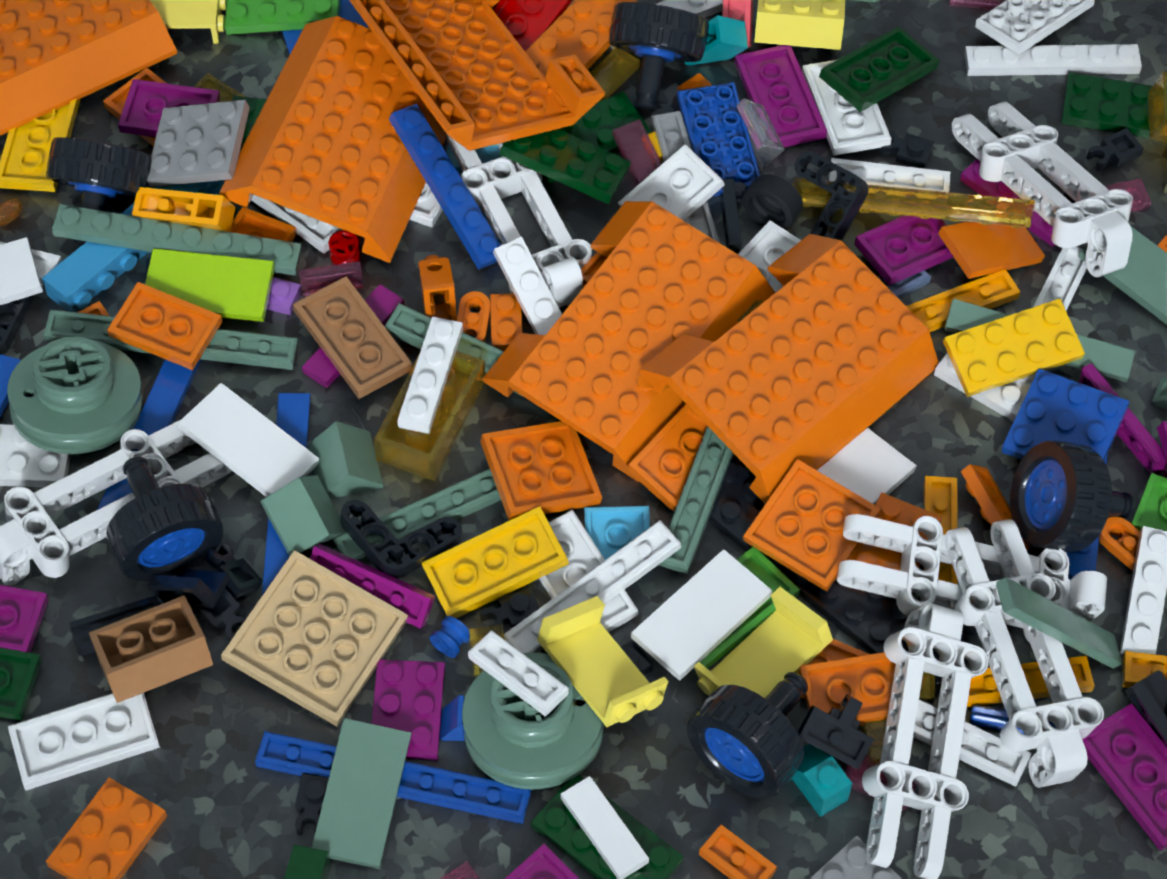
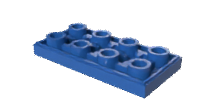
M731 82L677 91L676 97L692 151L721 179H734V182H742L746 185L747 190L760 173L735 83ZM722 188L718 192H716L712 197L720 196V194H723Z

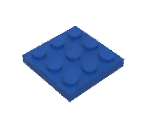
M1038 369L1003 443L1002 453L1022 460L1032 447L1041 442L1064 441L1088 446L1095 450L1105 461L1129 408L1130 401Z

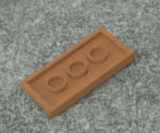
M347 276L293 304V310L358 399L413 370L412 362Z

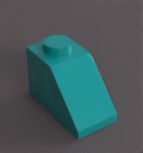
M719 15L708 21V38L702 60L698 62H685V65L691 66L729 60L746 50L748 44L745 21Z
M807 744L804 746V761L792 777V780L821 817L849 799L852 782L831 755L811 744Z

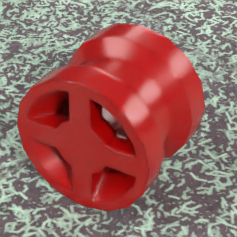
M345 230L334 233L328 242L332 264L339 269H350L356 266L360 260L357 236Z

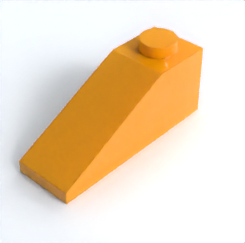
M140 187L136 193L132 216L231 232L236 207L223 195Z

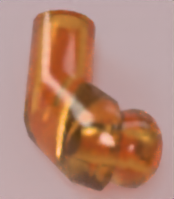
M7 200L0 205V226L9 224L20 215L23 206L19 200Z

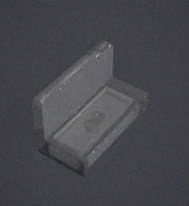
M744 98L736 107L747 127L758 169L762 171L785 149L764 106Z

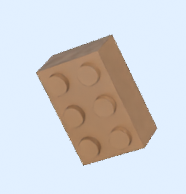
M185 595L89 632L97 658L116 703L133 698L213 665L205 636Z

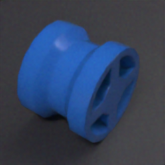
M446 616L441 622V629L434 631L429 639L440 653L449 658H455L460 653V646L468 643L472 638V634L461 621L454 617Z

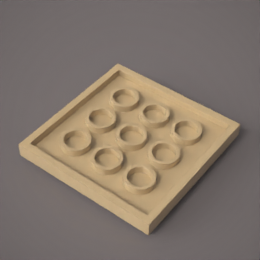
M294 550L221 654V660L331 724L338 726L373 674L378 662L382 660L406 624L408 615Z

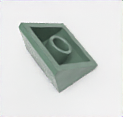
M336 421L308 444V450L319 458L318 465L313 469L314 476L318 475L330 499L383 488L370 431Z
M318 475L298 477L261 500V504L289 557L294 550L304 554L318 544L323 545L332 541L333 538L347 533L342 528L340 516Z

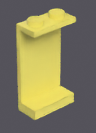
M150 0L158 10L167 29L210 28L213 44H219L220 32H225V16L222 15V10H226L227 0Z
M779 587L771 594L776 609L773 614L711 671L699 662L694 666L699 677L697 684L708 696L717 687L722 685H738L752 690L765 698L778 682L784 680L786 673H799L800 666L807 665L833 641L827 621L786 590Z
M595 596L543 618L537 641L555 664L566 672L572 685L604 725L609 727L618 722H627L635 714L646 709L653 710L657 708L664 699L663 696L669 681L662 677L649 683L600 623L605 604L598 596Z

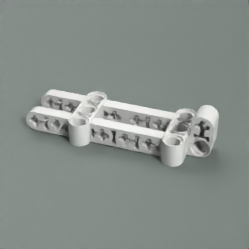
M1008 102L992 105L988 109L989 122L993 129L1003 137L1000 139L971 114H965L953 119L952 132L954 137L980 161L979 175L981 178L990 182L1002 181L1053 227L1051 241L1055 245L1062 248H1072L1088 243L1085 262L1088 271L1094 277H1101L1126 267L1133 235L1128 223L1133 196L1122 189L1108 190L1057 145L1058 131L1055 128L1047 125L1035 126ZM1034 169H1040L1076 202L1071 203Z
M446 133L448 144L463 172L461 178L478 207L480 206L501 245L521 237L501 199L519 192L523 193L551 248L532 254V257L558 307L561 308L571 304L583 289L581 268L592 258V248L583 239L572 240L541 183L543 174L504 156L482 164L475 150H467ZM503 143L497 144L498 147L500 148V150H501V147H502ZM508 283L509 292H510V293H513V291H512V289H511V287H510V285H509V283Z
M179 421L149 436L141 430H129L121 437L119 451L34 493L26 487L19 486L7 491L4 498L7 523L0 526V579L7 586L20 582L30 571L31 559H33L45 576L50 578L63 576L69 569V556L106 538L107 526L118 510L135 498L133 493L61 529L57 528L50 516L126 479L127 475L123 473L122 468L124 463L133 457L141 456L147 459L148 467L152 472L157 473L154 476L159 487L186 483L203 488L225 477L232 470L209 453L174 471L165 458L196 443L178 429ZM18 506H24V507H25V508H23V509H15V507H18ZM35 530L43 531L42 533H39V534L31 533L32 531H35ZM59 555L60 557L54 559L49 558L48 556Z
M852 514L845 517L843 536L846 539L901 552L902 556L900 571L861 561H842L838 567L837 582L839 584L896 598L899 610L907 616L913 610L927 603L952 610L955 609V605L963 596L960 585L938 580L940 562L951 565L952 563L946 548V535L943 534L942 526L937 519L931 516H923L912 526L860 514ZM918 532L924 533L928 540L923 539ZM975 542L986 573L1005 577L994 546ZM1046 548L1038 556L1029 555L1035 573L1049 576L1055 584L1056 592L1051 599L1052 602L1090 622L1105 610L1106 575L1096 571H1082L1069 580V558L1064 550ZM915 562L920 563L924 567L925 571L920 570L916 566ZM1045 562L1049 563L1053 570L1049 569ZM911 592L916 593L920 597L921 602L915 600ZM971 602L975 608H978L976 604ZM1015 618L1004 620L1007 625L1023 628L1024 636L1029 642L1021 621Z
M1011 519L992 523L990 531L991 540L1005 577L1051 600L1056 592L1055 584L1049 576L1035 573L1016 523ZM962 527L948 530L945 537L946 548L963 596L956 603L954 610L963 614L964 625L975 626L983 650L987 654L990 669L1009 721L1001 729V741L1006 748L1014 752L1037 748V752L1030 758L1028 766L1030 778L1036 787L1041 788L1072 781L1087 765V752L1082 739L1087 737L1102 722L1104 717L1103 708L1095 699L1082 697L1062 642L1023 623L1053 703L1036 707L1004 621L1014 618L1003 612L996 587V582L999 580L989 581L974 538L968 528ZM971 602L976 604L978 608H975ZM1079 715H1082L1087 722L1083 721ZM1048 721H1051L1056 728H1053ZM1016 726L1021 728L1024 731L1025 735L1021 734L1016 728Z
M927 603L913 610L906 620L904 629L890 635L885 640L884 653L896 666L880 764L868 768L862 776L864 790L874 797L865 855L867 863L884 868L891 864L896 849L902 805L922 810L913 870L915 876L925 879H937L944 863L951 812L962 809L969 799L967 787L962 781L956 779L971 678L983 674L988 667V657L982 648L961 641L963 614L932 603ZM902 639L908 645V652L902 646ZM933 649L938 652L939 661L934 657ZM964 658L969 662L970 670L965 666ZM923 672L942 677L928 771L909 766ZM881 772H882V773L886 776V778H887V786H884V785L881 783V780H880V773H881ZM912 781H914L919 788L918 795H916L913 792ZM944 790L950 796L949 804L944 799Z

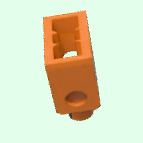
M429 255L424 260L418 262L424 314L431 318L433 316L457 321L455 288L449 258ZM436 294L443 295L445 302L435 305L433 296Z

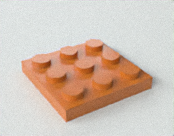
M558 421L482 434L480 443L509 521L539 506L544 514L600 505L602 495L578 433L564 422Z
M797 459L744 534L743 541L827 592L837 578L839 563L849 560L860 544L843 536L845 517L852 514H860L878 518L881 514V508Z

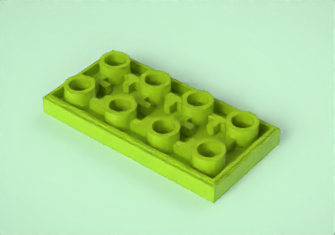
M153 248L145 285L221 315L223 318L264 322L275 264L274 261Z

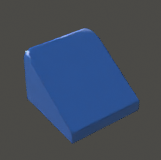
M458 695L442 710L440 739L442 741H465L462 721L464 695Z

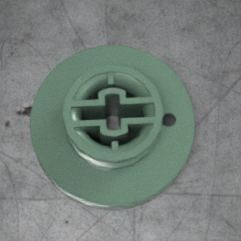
M84 337L60 338L34 350L16 365L8 381L7 393L10 415L16 430L31 444L50 452L82 454L111 446L121 440L125 432L133 429L142 411L141 380L138 369L133 361L125 353L111 345ZM26 394L34 395L32 397H25Z
M523 653L569 688V694L545 717L486 671H483L469 687L463 703L462 721L465 732V744L475 764L492 779L504 785L520 789L551 788L575 778L590 765L600 749L604 723L572 685L566 672L559 668L548 654ZM577 700H583L584 705L576 706L574 703Z

